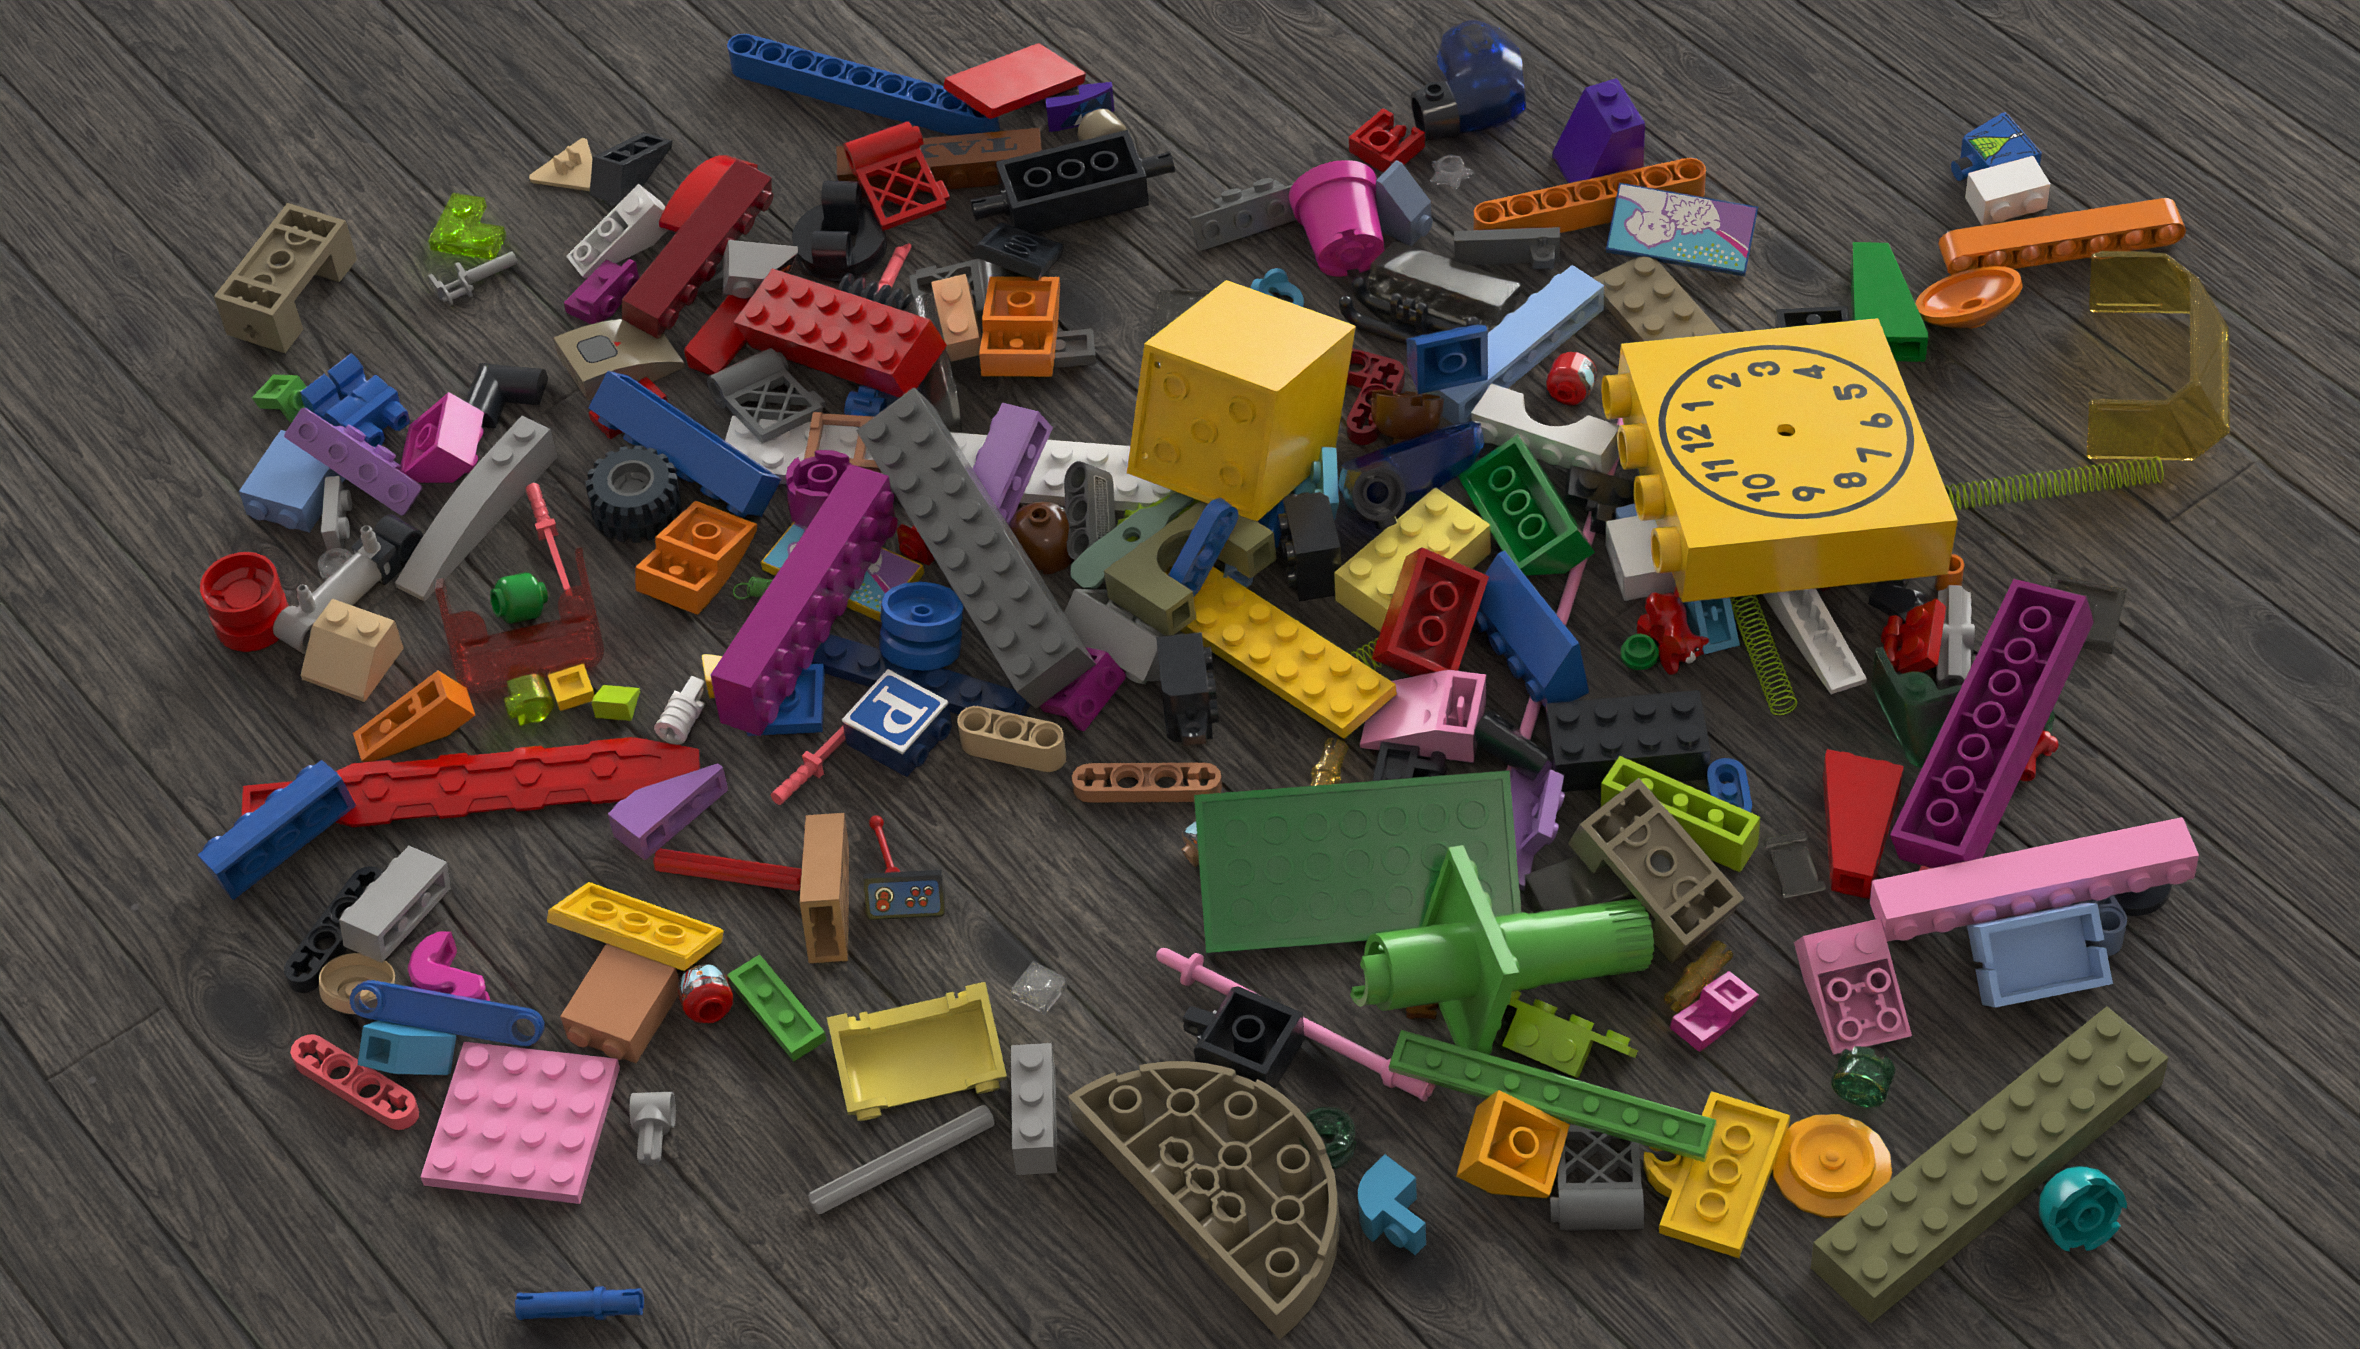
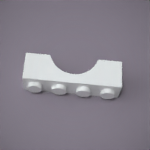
M1491 384L1471 412L1474 438L1480 439L1485 443L1501 446L1518 434L1537 459L1551 465H1558L1567 469L1574 465L1608 474L1619 457L1617 435L1620 425L1589 415L1576 423L1566 426L1543 425L1531 419L1525 412L1524 395L1522 393Z

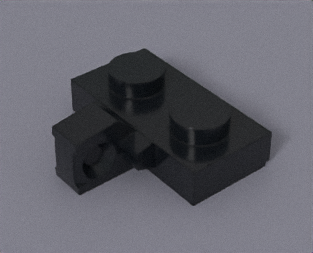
M1571 465L1566 476L1564 502L1584 507L1585 510L1591 511L1590 531L1604 535L1606 521H1611V517L1616 518V508L1635 504L1634 481Z

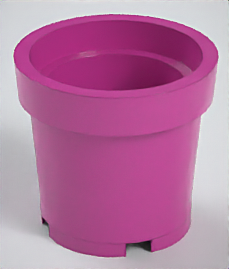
M1342 160L1314 167L1302 174L1293 183L1289 191V203L1295 218L1304 226L1318 266L1327 275L1336 277L1347 276V270L1356 268L1361 273L1374 267L1384 256V240L1376 201L1377 178L1375 172L1361 162Z

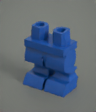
M352 353L327 371L329 377L323 374L300 392L304 408L309 409L334 427L343 426L346 428L349 424L366 435L364 441L374 448L378 444H383L385 437L382 430L388 425L395 431H401L410 422L407 410L400 404L398 392L391 386H388L377 375H374L367 381L363 366Z

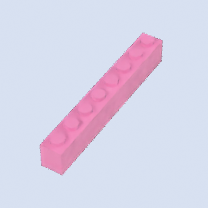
M2181 817L1873 880L1870 905L1875 919L1881 918L1887 942L1893 940L1904 941L1912 939L1917 935L1932 932H1948L1956 927L1992 921L2013 915L2017 916L2053 907L2068 906L2092 899L2097 901L2103 900L2111 895L2126 892H2142L2150 887L2165 884H2181L2189 879H2194L2199 854L2185 821Z

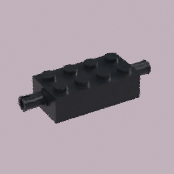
M1125 130L997 161L996 169L1000 193L970 199V204L975 221L1005 213V216H1009L1012 226L1031 233H1038L1148 206L1147 178L1174 173L1175 167L1170 151L1140 158L1129 131Z

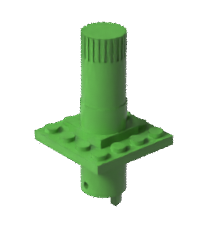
M1464 845L1448 847L1422 926L1370 935L1360 963L1361 968L1364 970L1365 985L1352 987L1350 996L1357 1006L1376 1004L1382 1011L1439 1003V1008L1455 1045L1489 1055L1492 1052V1044L1496 1033L1501 1028V1020L1506 1006L1510 1003L1512 992L1535 989L1541 985L1645 970L1649 968L1648 966L1653 959L1654 938L1653 929L1651 928L1652 924L1648 913L1645 911V907L1637 899L1530 914L1523 912L1494 916L1491 898L1487 892L1483 891L1478 880L1477 866L1474 861H1470Z

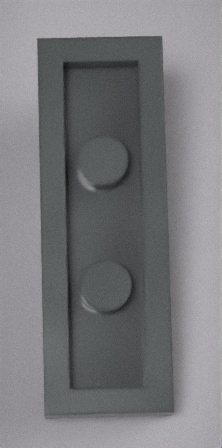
M1560 227L1454 231L1455 265L1531 263L1533 269H1553L1554 262H1560Z

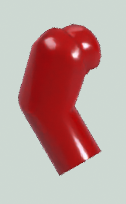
M2042 731L2021 775V781H2031L2035 778L2036 758L2041 753L2045 756H2051L2052 752L2055 753L2057 751L2058 740L2056 737L2051 736L2049 731Z

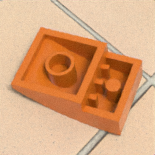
M989 276L982 316L983 334L979 351L981 376L1052 377L1058 327L1060 277H1041L1039 280L1031 277Z
M694 501L655 537L656 549L635 567L636 591L698 615L721 590L741 561L757 531V524Z

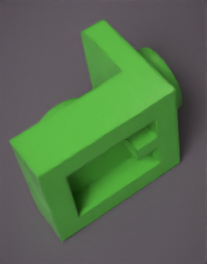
M273 374L255 393L252 399L259 408L280 409L288 421L292 423L300 409L304 408L300 392L307 386L298 375Z

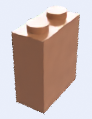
M606 943L560 1016L567 1038L577 1046H590L603 1051L611 1058L618 1060L623 1058L637 1063L678 997L679 978L676 968Z

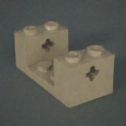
M287 203L214 295L226 335L286 353L303 331L294 302L314 275L340 282L357 260L346 221Z
M1640 778L1584 820L1568 843L1593 873L1597 872L1605 864H1608L1655 919L1651 926L1654 944L1672 964L1730 918L1744 899ZM1653 855L1666 857L1670 862V871L1661 873L1654 870L1651 866L1650 858Z

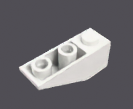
M638 184L566 257L581 276L587 278L606 259L616 264L653 246L668 231V229L659 227V219L665 206Z

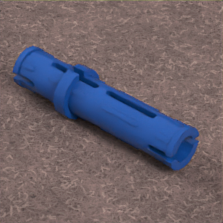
M598 1286L590 1291L517 1293V1299H515V1313L518 1320L584 1316L594 1317L595 1320H605L607 1316L642 1315L644 1309L642 1288L606 1290L604 1286Z

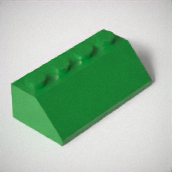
M1518 434L1457 475L1484 521L1490 524V531L1502 551H1506L1524 575L1564 574L1595 553L1538 460Z

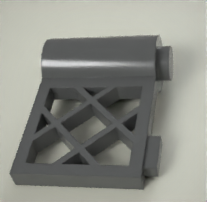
M978 258L938 269L936 265L918 269L916 274L909 276L911 292L914 296L915 315L924 317L923 315L932 305L936 307L933 291L930 294L920 291V285L972 273V277L968 282L973 300L977 304L975 306L977 318H981L983 316L989 276L1015 277L1014 271ZM938 315L927 318L932 321L936 328L941 327Z
M768 348L707 378L708 389L715 403L722 409L727 407L762 444L811 421L813 412H823V408L826 407L825 401L814 390L808 392L788 372L789 367L786 358L781 352H776L772 348ZM783 384L789 388L787 394L771 392L772 389ZM747 401L759 402L757 408L742 407L740 404ZM767 402L783 404L781 410L764 409ZM791 405L808 407L800 412L789 411ZM760 419L777 420V423L764 429L759 425Z
M1570 1125L1566 1140H1583L1589 1146L1577 1155L1564 1144L1557 1169L1558 1197H1550L1551 1223L1559 1222V1231L1643 1230L1644 1202L1639 1143L1630 1141V1145L1618 1154L1606 1144L1612 1139L1622 1138L1577 1125ZM1597 1151L1610 1160L1600 1170L1586 1161ZM1577 1167L1590 1176L1584 1183H1566V1176ZM1620 1167L1632 1176V1182H1614L1607 1176Z

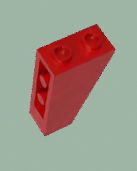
M1827 749L1824 762L1823 787L1831 891L1870 899L1872 881L1877 876L1900 795L1904 766L1893 764L1886 760H1874L1856 756L1849 752Z

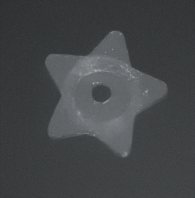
M1447 155L1439 159V161H1432V167L1436 172L1431 178L1433 185L1447 184L1452 189L1459 190L1461 181L1474 175V170L1464 167V161L1460 156Z

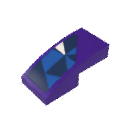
M1112 82L1078 85L1079 95L1045 98L1049 132L1078 127L1082 118L1087 113L1097 109H1108L1114 112Z

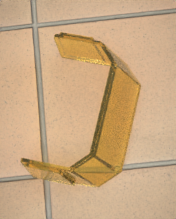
M2100 251L2099 253H2093L2091 256L2089 310L2091 312L2190 314V382L2166 400H2090L2087 457L2091 459L2143 458L2144 460L2150 457L2153 460L2155 456H2158L2161 460L2194 461L2230 433L2229 327L2200 279L2166 253Z

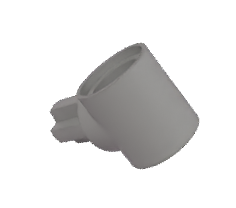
M673 1092L631 1094L630 1122L632 1129L639 1134L637 1160L639 1163L654 1166L655 1163L661 1160L663 1136L669 1132L670 1128H674L676 1121V1104Z

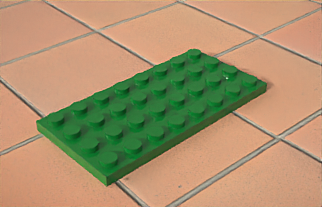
M1510 770L1194 795L1206 953L1367 941L1370 935L1421 927L1448 847L1464 845L1470 861H1474L1477 866L1478 880L1483 891L1487 892L1491 898L1494 916L1521 913Z

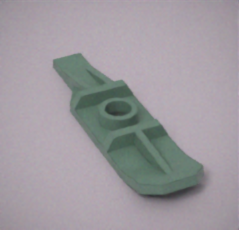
M1175 492L1158 506L1139 509L1087 548L1072 563L1071 578L1083 589H1097L1105 580V569L1164 528L1184 508L1194 502V498ZM1132 536L1139 538L1137 541L1134 542L1126 541L1129 537Z

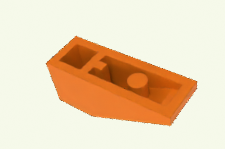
M437 670L355 731L353 735L361 761L373 762L447 737L473 718L475 712L467 688Z

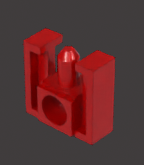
M1383 108L1349 136V152L1379 171L1385 172L1396 160L1405 165L1425 148V132L1414 126L1411 129V135L1399 144V140L1406 135L1407 128L1405 125H1396L1394 127V114Z

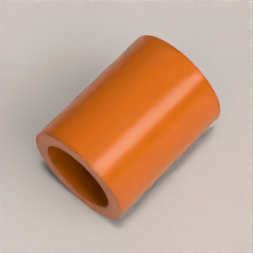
M1951 554L1948 574L1936 576L1935 588L1937 591L1944 590L1949 585L1962 586L1964 561L1961 557Z

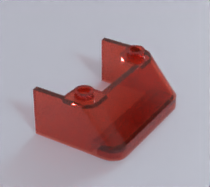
M582 547L575 549V558L582 585L570 587L560 595L558 610L561 619L488 635L485 621L478 613L474 611L452 613L444 578L436 579V596L456 678L459 684L467 688L468 692L481 693L548 678L549 674L580 664H584L585 669L596 666L602 660L604 643Z

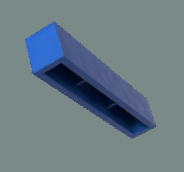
M607 371L588 407L600 416L598 421L602 425L624 432L623 438L627 442L635 446H644L647 449L653 448L657 450L658 455L662 453L666 455L669 463H673L676 468L677 476L689 482L696 481L702 485L700 489L702 493L716 500L721 498L728 503L726 509L737 516L745 518L747 514L762 517L781 481V478L628 375Z

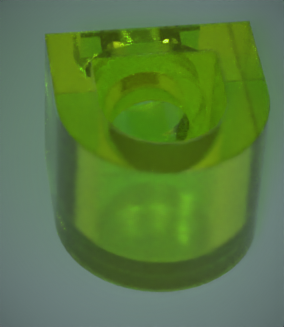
M531 674L506 681L509 697L503 699L510 720L517 718L519 726L530 722L542 721L550 714L554 703L541 676Z

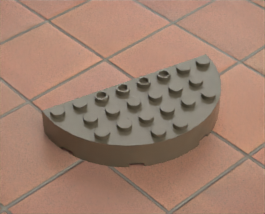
M1166 1061L1139 1065V1070L1118 1076L1114 1072L1083 1086L1068 1096L1073 1123L1280 1340L1292 1330L1314 1305L1331 1274L1337 1254L1340 1228L1334 1170L1321 1137L1301 1110L1283 1094L1258 1079L1254 1082L1236 1075L1235 1070L1227 1067L1190 1061Z

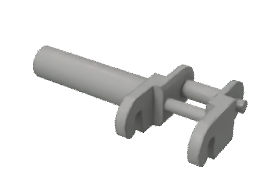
M513 251L466 272L461 264L457 262L454 264V267L458 273V280L445 286L441 281H437L433 274L428 275V280L433 285V289L439 299L443 300V302L447 301L449 306H452L453 299L465 294L469 297L473 296L471 290L474 288L470 284L518 264V261ZM455 286H462V288L455 290L451 293L447 291L448 289H451Z

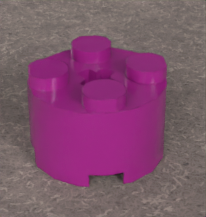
M834 450L814 451L815 457L806 458L802 461L797 457L787 467L788 510L791 514L792 522L805 527L809 526L848 465L851 464L849 456Z

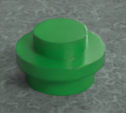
M1635 634L1624 642L1621 647L1620 656L1622 662L1627 667L1635 670H1645L1657 662L1659 651L1652 638L1644 634Z

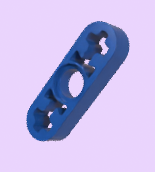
M1222 498L1212 500L1205 507L1168 574L1192 590L1194 597L1201 589L1238 520V510ZM1206 545L1203 551L1199 554L1202 547Z

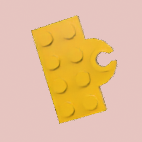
M1711 1091L1702 1116L1715 1119L1717 1125L1705 1162L1674 1154L1676 1156L1674 1160L1664 1162L1657 1159L1653 1153L1644 1152L1643 1168L1648 1182L1657 1192L1669 1198L1659 1224L1660 1234L1740 1258L1788 1129L1790 1115ZM1649 1146V1148L1654 1150L1655 1152L1663 1151Z

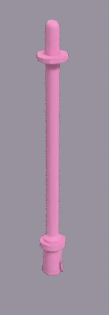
M1161 948L1157 951V960L1180 972V982L1185 986L1192 985L1196 980L1226 996L1233 987L1239 986L1249 990L1203 967L1204 956L1199 953H1194L1188 959L1168 948ZM1303 1017L1304 1035L1379 1073L1385 1086L1391 1089L1396 1086L1418 1097L1423 1102L1427 1101L1428 1097L1431 1096L1435 1084L1390 1072L1389 1064L1391 1058L1387 1060Z

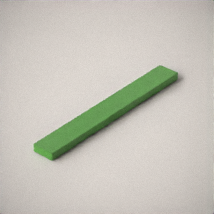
M1404 1030L1400 1031L1389 1064L1390 1072L1483 1099H1487L1500 1090L1563 1122L1702 1162L1706 1160L1717 1125L1716 1120Z

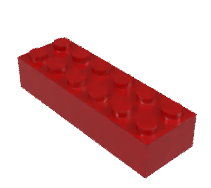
M773 268L734 321L752 348L761 351L772 348L776 352H781L787 360L899 398L912 388H918L947 346L930 319Z

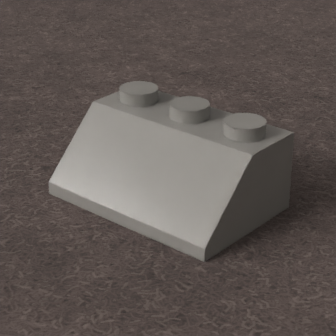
M1074 589L1064 614L1084 646L1107 651L1119 667L1126 671V677L1136 683L1146 684L1147 681H1160L1156 637L1165 635L1110 600L1107 595V589ZM1179 631L1175 635H1180L1184 633Z

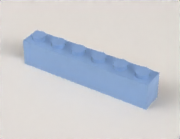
M1571 265L1562 274L1554 276L1550 283L1541 291L1532 294L1526 303L1515 312L1507 314L1499 325L1488 332V380L1428 392V394L1444 398L1442 416L1459 428L1471 419V412L1491 384L1508 389L1604 310V285Z

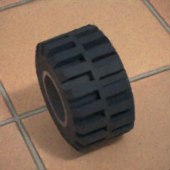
M627 446L620 447L618 452L610 451L606 453L605 459L599 458L594 463L595 468L590 469L587 474L586 490L592 519L595 520V525L599 531L604 530L605 536L613 538L616 535L619 542L625 543L627 538H632L633 543H641L640 538L645 536L650 541L655 539V532L664 530L668 523L677 518V513L680 514L681 497L673 463H669L666 455L663 453L658 455L656 449L649 448L648 450H643V446H635L634 449H627Z

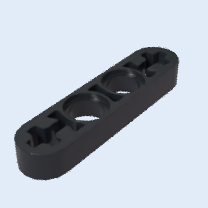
M372 866L358 869L288 959L284 966V974L289 986L295 992L307 993L315 990L319 986V975L322 968L331 960L342 956L346 951L347 947L343 945L340 921L337 917L363 895L365 889L363 891L362 887L364 885L368 886L382 874L380 869ZM330 937L336 940L329 949L319 950L315 948L321 939ZM310 969L311 972L309 974H306L305 972H307V970ZM301 972L302 974L297 977V973Z

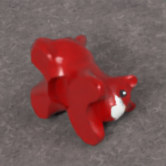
M1677 586L1674 587V594L1671 592L1666 594L1653 592L1649 594L1645 604L1647 613L1642 614L1637 621V634L1647 635L1659 643L1661 664L1669 675H1674L1678 672L1680 661L1690 664L1697 657L1704 654L1702 648L1709 643V639L1704 636L1694 635L1689 629L1684 602L1681 601Z

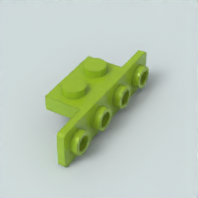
M1515 991L1511 993L1509 1005L1518 1009L1502 1046L1576 1078L1580 1076L1594 1041L1631 1057H1636L1638 1050L1628 1047L1630 1038L1609 1029L1606 1036H1602L1591 1031L1594 1025L1593 1022L1571 1014L1569 1021L1555 1016L1557 1007L1536 998L1533 1005H1529L1519 1000L1521 992Z

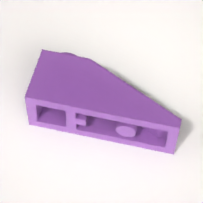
M717 763L635 790L625 800L619 801L612 811L608 813L614 837L645 861L728 791L723 767Z

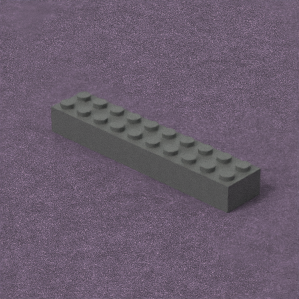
M915 387L856 430L882 474L889 476L890 487L1019 695L1036 709L1096 665L934 406Z

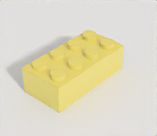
M1436 487L1397 519V524L1387 527L1334 572L1336 601L1379 632H1381L1407 555L1423 547L1473 569L1491 553L1490 524Z

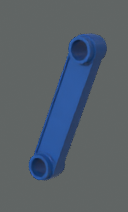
M366 980L359 983L350 995L352 1010L358 1016L518 1046H530L536 1043L543 1035L545 1029L542 1016L530 1008L375 980ZM362 990H369L376 995L377 1006L375 1008L366 1007L360 999ZM522 1018L530 1020L535 1027V1034L532 1036L522 1035L517 1029V1020Z

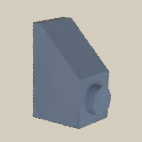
M1396 160L1376 180V201L1381 232L1412 246L1421 236H1426L1432 227L1431 201L1403 163Z

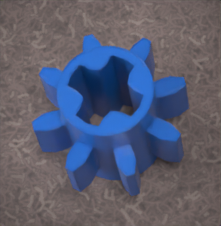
M859 386L858 392L851 391L848 394L844 414L875 417L887 408V399L879 397V390L867 386Z

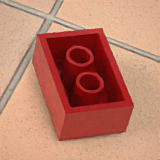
M1423 547L1407 555L1371 659L1413 677L1444 670L1458 671L1489 576Z

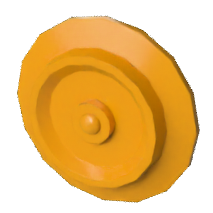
M1839 1114L1813 1115L1792 1124L1786 1131L1772 1169L1773 1179L1786 1199L1802 1211L1823 1218H1842L1847 1216L1888 1183L1892 1176L1890 1153L1880 1136L1861 1121Z

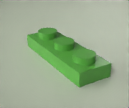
M761 955L756 956L727 974L730 986L793 1062L827 1041L825 1031Z

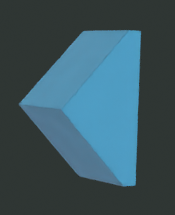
M1730 597L1684 602L1687 624L1694 635L1704 636L1709 639V643L1702 648L1704 654L1740 645Z

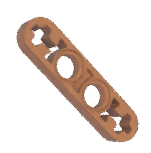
M1089 763L1077 767L1072 775L1074 794L1083 802H1194V795L1221 793L1222 790L1220 770L1210 763ZM1125 777H1133L1138 781L1132 788H1122L1118 785V782ZM1162 777H1172L1177 781L1170 788H1161L1156 785V782ZM1183 778H1188V786H1184ZM1106 779H1110L1111 787H1106ZM1202 779H1209L1207 785H1200ZM1087 780H1094L1092 786H1085Z

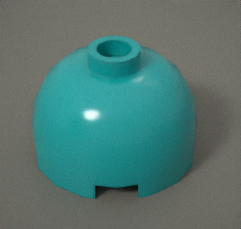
M2076 1166L2056 1174L2045 1185L2039 1199V1216L2047 1234L2063 1250L2070 1252V1248L2084 1244L2085 1250L2089 1251L2106 1243L2119 1230L2121 1225L2117 1222V1219L2121 1214L2122 1207L2127 1209V1201L2123 1191L2100 1170Z

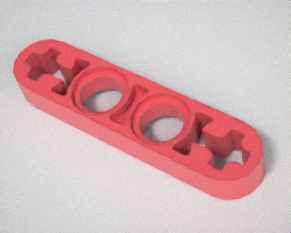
M314 1034L305 1035L297 1039L292 1045L290 1053L296 1069L300 1073L389 1128L404 1130L415 1124L419 1118L420 1111L414 1095L409 1090L372 1068L357 1065L358 1059L322 1037ZM317 1051V1054L319 1056V1059L322 1061V1064L320 1065L319 1060L311 1055H308L305 1058L303 1055L305 1053L314 1054ZM340 1066L350 1068V1072L346 1077L342 1079L330 1078V1073L335 1068ZM375 1084L380 1086L379 1092L373 1097L364 1098L359 1095L362 1088L367 1085ZM388 1099H390L392 1105L399 1109H402L406 1105L407 1110H405L404 1112L401 1110H397L393 1113L391 1105L387 1102Z

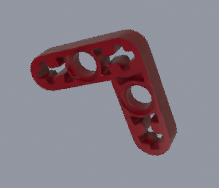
M1352 348L1350 364H1361L1364 366V369L1358 372L1348 371L1346 384L1360 387L1362 390L1347 417V436L1351 442L1357 445H1367L1373 443L1380 435L1371 416V405L1367 403L1372 398V391L1393 390V395L1394 393H1401L1405 383V371L1403 365L1395 359ZM1388 375H1390L1386 382V386H1384L1383 378H1387ZM1365 417L1369 418V426L1365 425L1363 427L1365 423Z

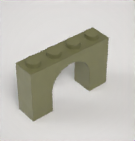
M1202 501L1194 504L1185 513L1168 523L1160 531L1140 543L1135 549L1104 570L1108 598L1165 636L1175 635L1196 619L1193 591L1165 572L1176 562L1203 510L1208 505V503ZM1238 515L1237 523L1217 559L1235 567L1237 571L1251 579L1277 559L1274 532L1255 520ZM1206 545L1202 547L1199 554L1203 551Z

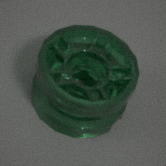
M1854 1046L1850 1052L1848 1049H1844L1838 1060V1068L1834 1070L1831 1086L1837 1095L1851 1104L1861 1107L1880 1106L1886 1101L1889 1085L1895 1076L1896 1069L1893 1062L1886 1056H1883L1882 1059L1874 1055L1875 1050L1867 1047Z
M1333 1107L1316 1108L1307 1113L1305 1116L1312 1123L1320 1137L1324 1139H1333L1335 1137L1333 1142L1324 1143L1332 1169H1338L1346 1165L1352 1159L1356 1150L1355 1127L1350 1116L1344 1111ZM1299 1137V1142L1301 1146L1304 1147L1311 1155V1151L1304 1143V1141Z

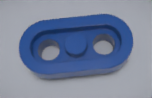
M1721 758L1712 762L1707 770L1708 794L1751 813L1752 801L1744 766L1739 761L1731 758ZM1728 781L1730 783L1723 784L1721 782Z

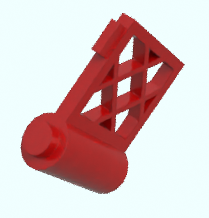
M909 121L843 144L848 165L854 176H857L882 231L946 209V201L950 200V195L943 181H935L919 146L924 145L920 129L917 125L912 127ZM913 162H917L920 168L916 179L900 174L903 166ZM882 175L890 179L885 190H881L871 186L867 178ZM895 181L912 186L907 199L890 193ZM920 189L931 193L935 201L923 205L912 200L917 190ZM888 200L903 206L900 213L886 218L882 211L885 201Z

